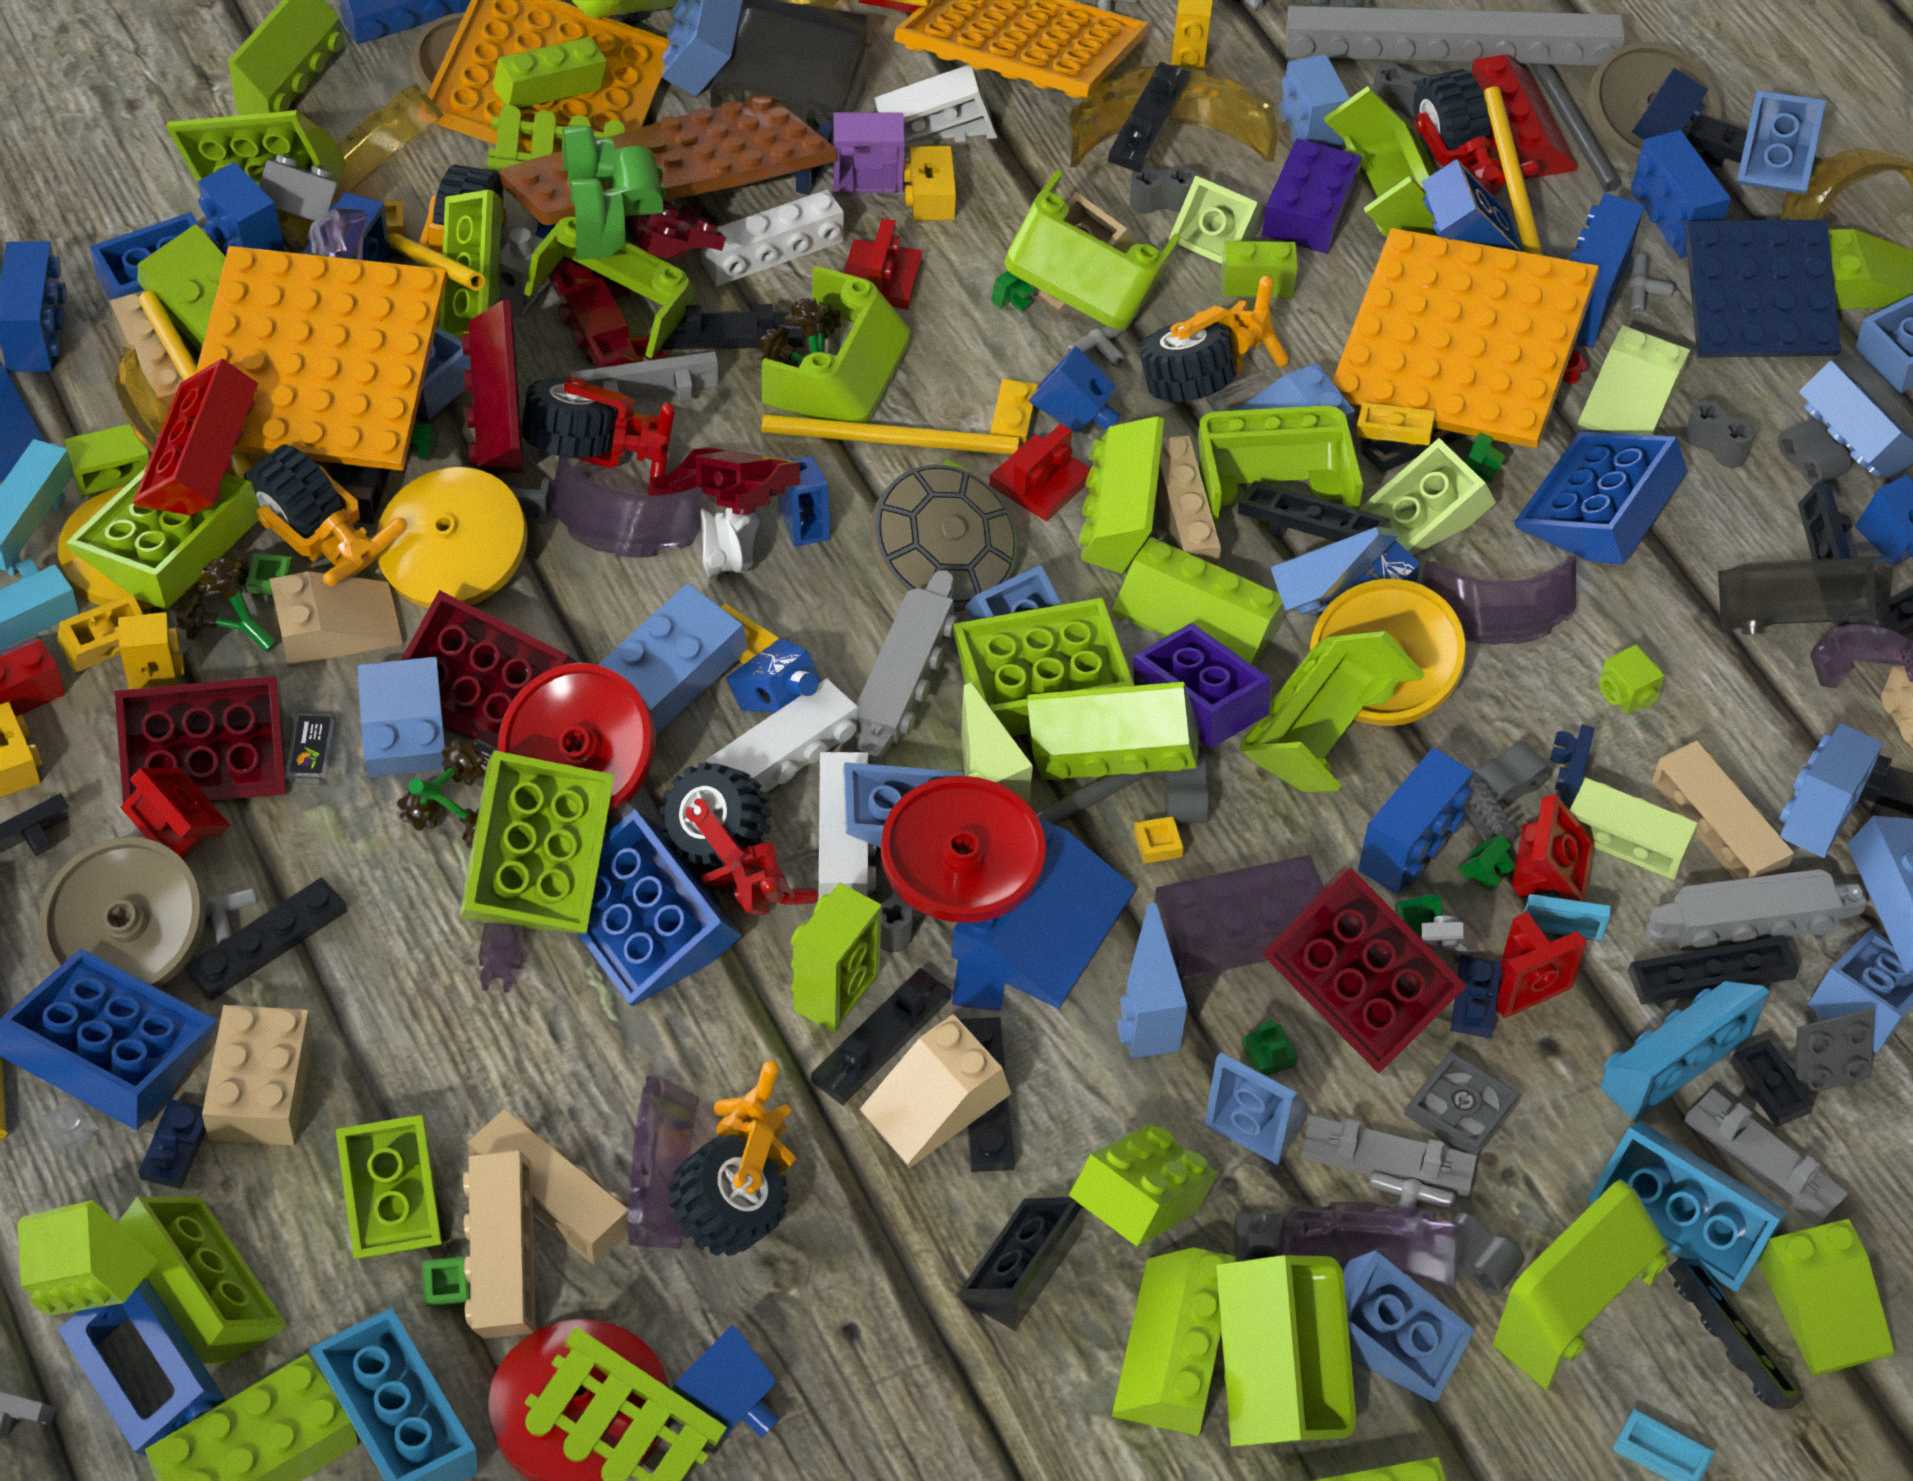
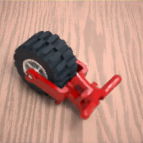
M1457 69L1418 81L1413 101L1415 127L1428 154L1444 167L1458 159L1492 195L1498 194L1502 190L1501 186L1506 185L1504 172L1500 167L1502 165L1500 158H1492V156L1499 153L1487 110V103L1476 78L1468 70ZM1533 160L1520 164L1523 178L1533 175L1539 170V164Z
M548 378L530 384L527 389L521 435L526 439L527 443L541 451L560 457L576 458L609 469L618 466L624 460L626 451L637 452V460L644 461L645 458L652 460L647 493L650 498L658 499L662 494L651 492L650 478L665 474L668 457L667 450L671 438L675 407L671 403L663 404L659 417L634 413L635 398L608 390L580 378Z
M707 762L698 763V768L690 766L684 769L685 777L676 775L671 781L674 788L672 791L666 789L663 798L667 799L666 806H660L659 815L665 816V821L660 823L661 832L669 834L665 841L669 847L676 848L674 853L679 857L688 859L689 862L717 868L701 876L704 885L727 889L736 885L735 897L739 906L746 913L757 916L769 913L770 901L783 905L814 904L818 901V891L814 888L791 889L789 887L783 870L779 867L776 858L778 854L774 842L765 843L761 840L763 833L769 835L771 826L766 825V818L772 817V809L765 807L769 797L767 792L759 790L762 785L757 779L750 778V774Z

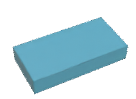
M1529 894L1524 913H1529L1542 932L1569 935L1578 931L1583 938L1603 940L1610 918V906L1533 894Z
M1633 1409L1613 1448V1451L1669 1481H1701L1715 1454V1451L1636 1409Z

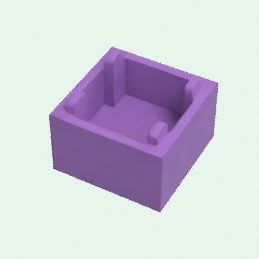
M834 113L833 146L837 148V161L833 162L834 193H903V113Z

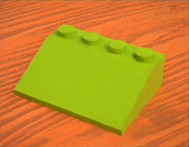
M297 110L172 121L166 124V129L197 183L199 180L235 162L259 186L267 159L269 157L276 159L277 154H282L297 159V166L311 170L312 165L332 171V178L339 180L336 188L337 192L347 164L334 138Z
M145 467L66 542L67 548L129 594H133L136 599L168 610L202 576L201 570L204 566H207L213 559H219L258 521L257 517L259 514L256 510L259 509L252 482L226 473L219 486L221 494L217 502L211 508H204L190 516L141 508L133 504L146 470Z
M1103 598L953 624V632L965 685L970 682L1011 737L1031 733L1027 702L1028 695L1135 686Z
M494 750L487 763L459 918L500 926L586 934L614 775Z

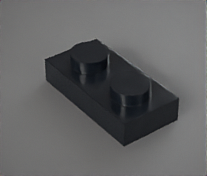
M1769 1039L1733 1054L1730 1061L1775 1127L1811 1113L1815 1105Z

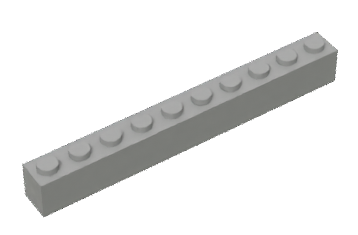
M1287 6L1285 30L1286 57H1314L1326 54L1328 58L1473 62L1474 59L1506 54L1516 63L1601 65L1608 55L1623 47L1625 39L1622 17L1618 14Z

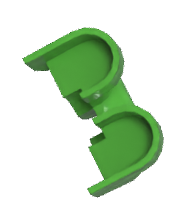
M588 125L563 126V171H568L571 204H575L576 260L610 257L625 245V218L627 216L663 213L666 189L664 184H660L663 178L662 167L657 165L655 155L650 149L642 146H629L615 150L612 138L604 136L595 137L593 129ZM602 184H612V188L603 190Z

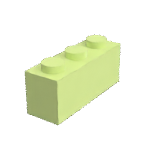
M1585 778L1570 809L1573 816L1595 841L1594 848L1675 880L1698 824V822L1688 819L1682 814L1673 813L1653 805L1642 798L1633 797L1613 789L1607 784L1598 783L1588 778Z

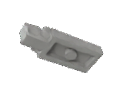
M1436 916L1434 917V923H1422V940L1437 953H1451L1455 958H1460L1461 955L1472 957L1471 952H1479V936L1464 922H1459V917Z

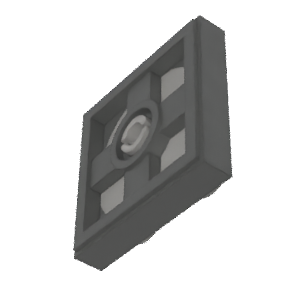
M1450 1050L1406 1106L1404 1115L1462 1152L1477 1155L1478 1157L1519 1104L1522 1094Z

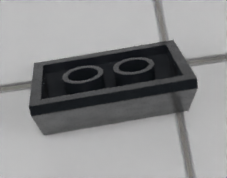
M1071 1197L1024 1198L957 1296L962 1302L1016 1331L1081 1235L1085 1207Z

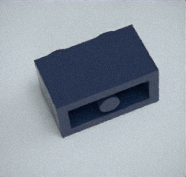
M1673 68L1631 132L1643 140L1681 130L1687 136L1691 128L1687 127L1686 124L1689 120L1695 122L1706 105L1701 100L1708 89Z

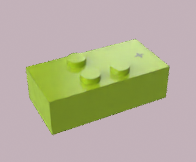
M194 224L138 263V283L145 291H154L170 320L201 354L226 257L201 228Z

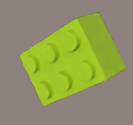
M840 882L829 895H822L816 904L814 915L807 924L801 923L797 927L791 939V945L793 946V959L791 962L793 982L791 991L793 992V1010L836 1033L879 976L882 904Z
M1150 1124L1091 1153L1069 1196L1138 1247L1197 1214L1219 1173L1208 1165L1207 1160L1196 1152L1188 1151L1177 1143L1169 1131Z

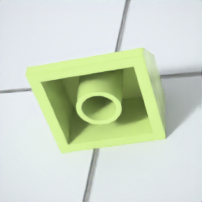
M1195 176L1168 241L1176 233L1181 236L1177 245L1222 264L1225 241H1252L1264 217L1266 205L1207 179Z

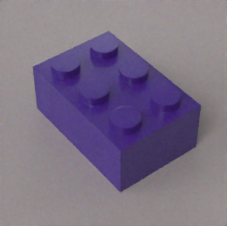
M1296 138L1266 204L1262 236L1283 242H1295L1297 246L1328 254L1356 191L1363 156Z
M1193 623L1133 655L1135 686L1174 682L1185 683L1199 728V740L1210 748L1215 747L1270 715L1271 678Z

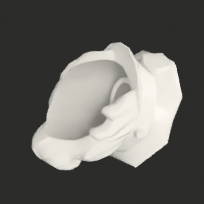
M702 508L703 565L708 579L712 580L720 572L734 571L743 573L748 571L753 565L754 537L760 525L758 515L756 513L745 515L733 514L732 508L725 509V513L712 514Z

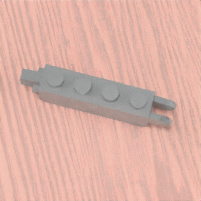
M947 570L934 572L925 590L915 588L906 593L856 704L858 706L857 727L860 731L856 752L868 753V760L879 764L891 745L898 747L903 734H910L916 717V713L913 711L917 702H924L930 687V680L928 678L932 669L938 670L944 656V648L942 646L946 637L952 638L954 635L953 624L958 623V616L954 615V578Z
M1822 869L1682 886L1676 894L1674 903L1663 904V906L1658 905V907L1654 906V909H1651L1649 923L1646 924L1644 936L1654 944L1677 942L1680 950L1693 948L1705 950L1716 945L1732 943L1737 945L1755 940L1785 937L1786 939L1790 936L1812 933L1814 935H1821L1835 930L1838 920L1862 914L1867 902L1859 884H1834L1831 874Z

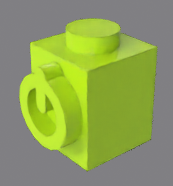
M1633 645L1605 660L1601 677L1599 678V687L1608 703L1614 706L1619 705L1626 714H1629L1639 708H1649L1659 699V692L1665 675L1654 661H1651L1637 645Z

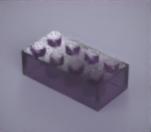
M1311 855L1156 887L1154 903L1157 904L1179 980L1267 961L1261 954L1323 887Z

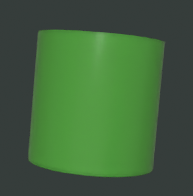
M253 553L246 584L248 593L273 595L270 578L294 574L291 556Z
M466 1257L422 1261L425 1306L466 1303L467 1300H470V1283L467 1282L464 1271Z

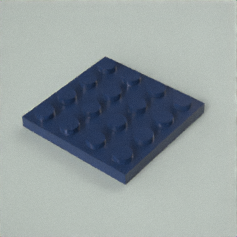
M1827 220L1687 222L1685 225L1697 358L1838 356L1841 352Z

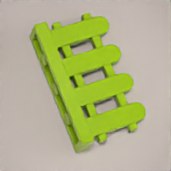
M513 105L504 106L500 110L499 118L492 117L491 129L498 130L496 149L489 148L486 170L496 171L499 175V170L552 154L554 138L562 139L563 127L555 126L556 118L548 110L539 111L535 115L533 123L520 121L521 112L517 107ZM576 115L571 118L569 126H590V121L583 115ZM610 120L605 124L604 132H593L595 137H611L624 133L625 127L620 121ZM519 133L533 135L531 153L517 152Z
M577 1326L574 1327L565 1340V1348L570 1353L566 1358L557 1354L551 1365L558 1370L538 1398L531 1393L524 1403L531 1408L526 1416V1428L530 1434L538 1437L544 1436L556 1425L569 1434L563 1446L564 1454L569 1460L581 1462L589 1456L592 1450L607 1459L601 1471L603 1481H627L630 1476L638 1481H682L694 1461L703 1466L709 1455L703 1452L702 1449L706 1443L715 1448L727 1428ZM593 1367L608 1376L603 1384L589 1375ZM582 1385L594 1393L595 1397L578 1422L575 1423L562 1413ZM631 1392L645 1401L641 1409L626 1400ZM618 1411L631 1418L633 1422L615 1449L601 1441L600 1438ZM668 1418L684 1427L679 1435L664 1426ZM656 1436L670 1444L671 1447L654 1473L650 1474L640 1467L638 1463Z

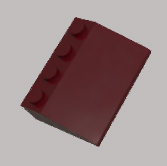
M502 300L469 320V333H462L463 356L470 355L471 369L464 370L465 392L473 393V406H466L468 428H475L476 441L469 442L470 465L477 464L478 470L489 474L524 473L514 323L510 300Z
M441 590L436 594L401 660L436 657L443 724L495 751H498V737L504 715L521 689L547 670L566 664L578 663L562 651Z
M276 676L114 691L123 804L137 789L130 781V778L139 768H181L210 802L287 795L281 688Z
M1343 867L1261 954L1378 1074L1467 987L1351 867Z

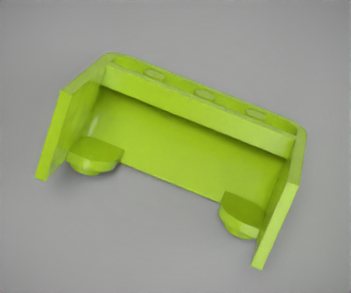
M1367 86L1324 117L1325 122L1343 138L1347 146L1343 151L1363 156L1361 167L1366 171L1377 195V199L1364 207V211L1375 221L1377 228L1386 238L1391 228L1427 235L1436 234L1432 225L1436 219L1423 201V198L1427 195L1422 185V181L1437 172L1433 162L1415 130L1376 92Z
M1056 170L1035 198L1009 247L1004 265L1014 276L1113 329H1126L1131 325L1162 279L1181 236L1175 233L1162 252L1149 244H1136L1126 254L1065 221L1069 207L1059 195L1055 194L1063 172Z
M566 217L555 225L533 252L524 294L531 297L560 260L566 256L659 303L662 307L655 315L645 356L652 359L686 315V306L694 304L697 289L684 271L626 241L625 245L610 257L576 260L575 217Z
M815 265L812 270V298H816L817 303L823 302L832 305L834 310L841 311V319L854 322L837 356L825 352L811 353L803 359L799 368L764 358L762 361V403L814 419L868 424L909 346L910 329L872 282Z
M1326 405L1218 411L1207 413L1201 418L1198 432L1199 470L1216 532L1220 506H1227L1235 501L1238 492L1237 484L1253 483L1254 481L1308 480L1310 490L1315 496L1325 500L1342 499L1344 506L1359 510L1363 481L1347 419L1340 409Z
M1386 631L1328 637L1319 642L1308 653L1270 703V715L1259 720L1251 727L1242 739L1239 748L1250 761L1301 792L1338 791L1342 785L1330 773L1331 765L1324 759L1363 706L1386 703L1394 695V687L1398 682L1421 680L1425 673Z
M1622 1179L1612 1184L1520 1275L1510 1290L1492 1345L1545 1390L1552 1386L1559 1365L1566 1358L1570 1362L1574 1361L1586 1347L1588 1341L1583 1337L1588 1325L1636 1277L1651 1286L1670 1261V1258L1666 1255L1669 1248L1667 1242L1637 1192Z

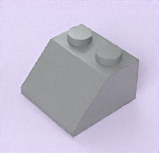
M277 154L276 159L269 157L266 161L259 187L274 201L275 207L324 223L332 206L339 181L332 178L333 172L312 165L311 170L297 166V159L282 154Z

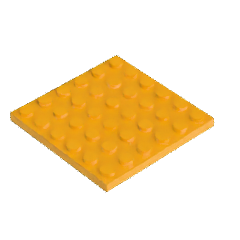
M471 0L423 102L419 118L496 145L498 130L491 129L492 117L499 118L500 110L504 107V104L493 88L498 58L592 37L607 60L600 90L519 108L521 112L520 121L534 123L535 115L539 111L548 110L556 118L555 126H569L572 117L583 115L589 119L590 127L593 131L604 132V126L610 120L620 121L625 127V132L642 128L662 80L664 63L661 61V58L670 40L607 17L600 19L589 18L584 15L579 7L559 0ZM519 133L517 152L531 153L532 134ZM554 138L552 153L562 151V139Z
M934 0L930 8L919 7L896 27L894 41L903 43L910 50H927L936 53L937 57L944 60L957 59L967 62L974 69L985 70L988 68L998 71L1001 76L1008 79L1021 78L1032 81V84L1039 88L1059 89L1072 98H1087L1147 35L1149 23L1072 0Z
M1391 228L1332 382L1357 413L1361 411L1362 402L1435 411L1434 428L1476 437L1481 432L1493 437V440L1538 449L1599 276V266L1460 240H1448L1443 237Z
M229 246L196 373L223 358L259 383L253 397L256 400L255 405L242 425L244 434L239 443L234 446L233 452L268 455L279 446L287 444L297 448L313 461L403 471L448 279L446 269Z

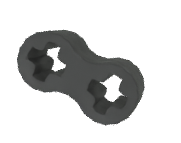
M1384 64L1376 71L1373 91L1392 109L1399 110L1407 117L1415 120L1413 101L1416 85L1421 79L1430 76L1410 74L1398 65Z
M1182 165L1173 166L1165 170L1143 167L1140 173L1136 171L1132 173L1129 205L1134 211L1143 214L1152 213L1160 209L1180 212L1193 180L1197 175L1193 169Z
M1702 400L1695 403L1692 407L1685 430V438L1692 446L1710 451L1721 465L1736 468L1742 466L1747 460L1754 438V429L1748 422L1734 419L1727 415L1718 403Z
M1815 419L1786 430L1778 436L1779 449L1784 458L1796 464L1806 481L1812 486L1818 481L1826 483L1848 473L1851 468L1848 452L1842 445L1832 441L1823 425Z
M1520 741L1511 746L1501 756L1482 763L1474 771L1471 784L1474 786L1480 780L1483 781L1484 786L1480 785L1476 790L1481 793L1482 790L1484 791L1485 788H1488L1489 791L1483 797L1487 799L1488 796H1493L1494 799L1489 803L1491 805L1498 804L1499 806L1496 810L1501 811L1509 807L1522 795L1539 789L1551 776L1552 768L1525 741ZM1478 773L1480 777H1477L1475 780V775Z
M1198 756L1197 768L1164 771L1165 818L1173 816L1175 823H1207L1206 757Z
M893 889L892 896L881 903L880 944L881 949L892 953L900 952L908 947L912 938V926L926 915L910 906Z
M1458 1213L1432 1245V1252L1441 1264L1465 1275L1481 1291L1493 1296L1499 1295L1524 1263V1256L1515 1244L1505 1238L1492 1234L1476 1218L1465 1213Z

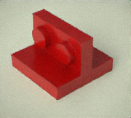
M882 218L875 242L853 239L844 273L872 282L892 307L908 310L920 270L923 250L900 247L901 236L895 235L896 220Z
M1060 423L1044 439L1037 434L1033 435L989 475V486L1047 522L1085 487L1087 475L1091 468L1071 456L1072 430Z
M139 768L130 778V781L137 789L120 807L147 839L167 846L183 860L205 837H221L231 826L181 768Z
M1556 794L1542 798L1538 821L1522 825L1512 889L1519 897L1555 889L1562 899L1585 902L1595 841Z
M1528 912L1513 918L1501 959V969L1504 977L1496 1002V1009L1503 1019L1573 988L1587 942L1578 931L1550 943Z

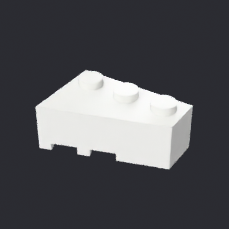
M969 65L874 97L878 113H903L904 147L934 144V139L954 138L955 142L966 141V136L986 135L987 139L997 138L986 99L974 69Z

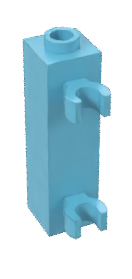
M33 439L0 486V569L8 571L9 575L13 576L17 571L16 564L21 562L19 553L52 507L53 510L58 511L66 499L63 489L74 475L68 449L54 443L49 444Z
M26 559L16 564L17 569L22 575L19 577L20 581L0 589V650L60 623V621L79 614L73 589L55 564L38 571L32 559Z

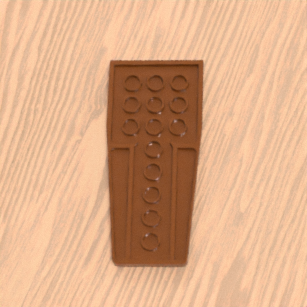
M758 94L753 96L752 99L741 102H725L721 107L708 110L696 109L688 115L664 117L659 123L609 137L613 139L615 150L629 146H642L651 150L655 155L657 165L662 167L663 178L660 184H664L666 189L664 201L745 185L837 161V148H834L831 143L773 97L766 94ZM562 151L499 170L500 185L540 223L552 225L557 224L563 218L575 217V204H571L568 171H563ZM602 184L603 190L612 188V184Z

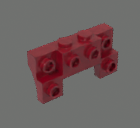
M663 201V213L632 215L628 231L646 253L666 259L672 256L683 259L686 250L695 248H711L723 251L726 237L717 231L719 226L710 223L706 216L701 214V208L682 203L680 209L674 207L673 204Z
M569 259L559 262L551 271L549 280L562 305L558 306L562 324L570 326L575 348L578 351L583 350L589 363L594 362L596 368L670 358L661 347L652 359L645 356L650 335L629 337L628 324L614 300L630 295L629 288Z
M711 446L691 449L678 467L662 476L650 478L651 492L666 495L667 501H685L689 499L688 494L692 493L716 496L717 505L732 508L733 514L755 513V507L770 505V497L785 493V487L800 485V463Z

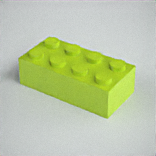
M305 1354L145 1449L152 1473L157 1481H301L357 1447L358 1442L355 1428L336 1395L308 1354Z

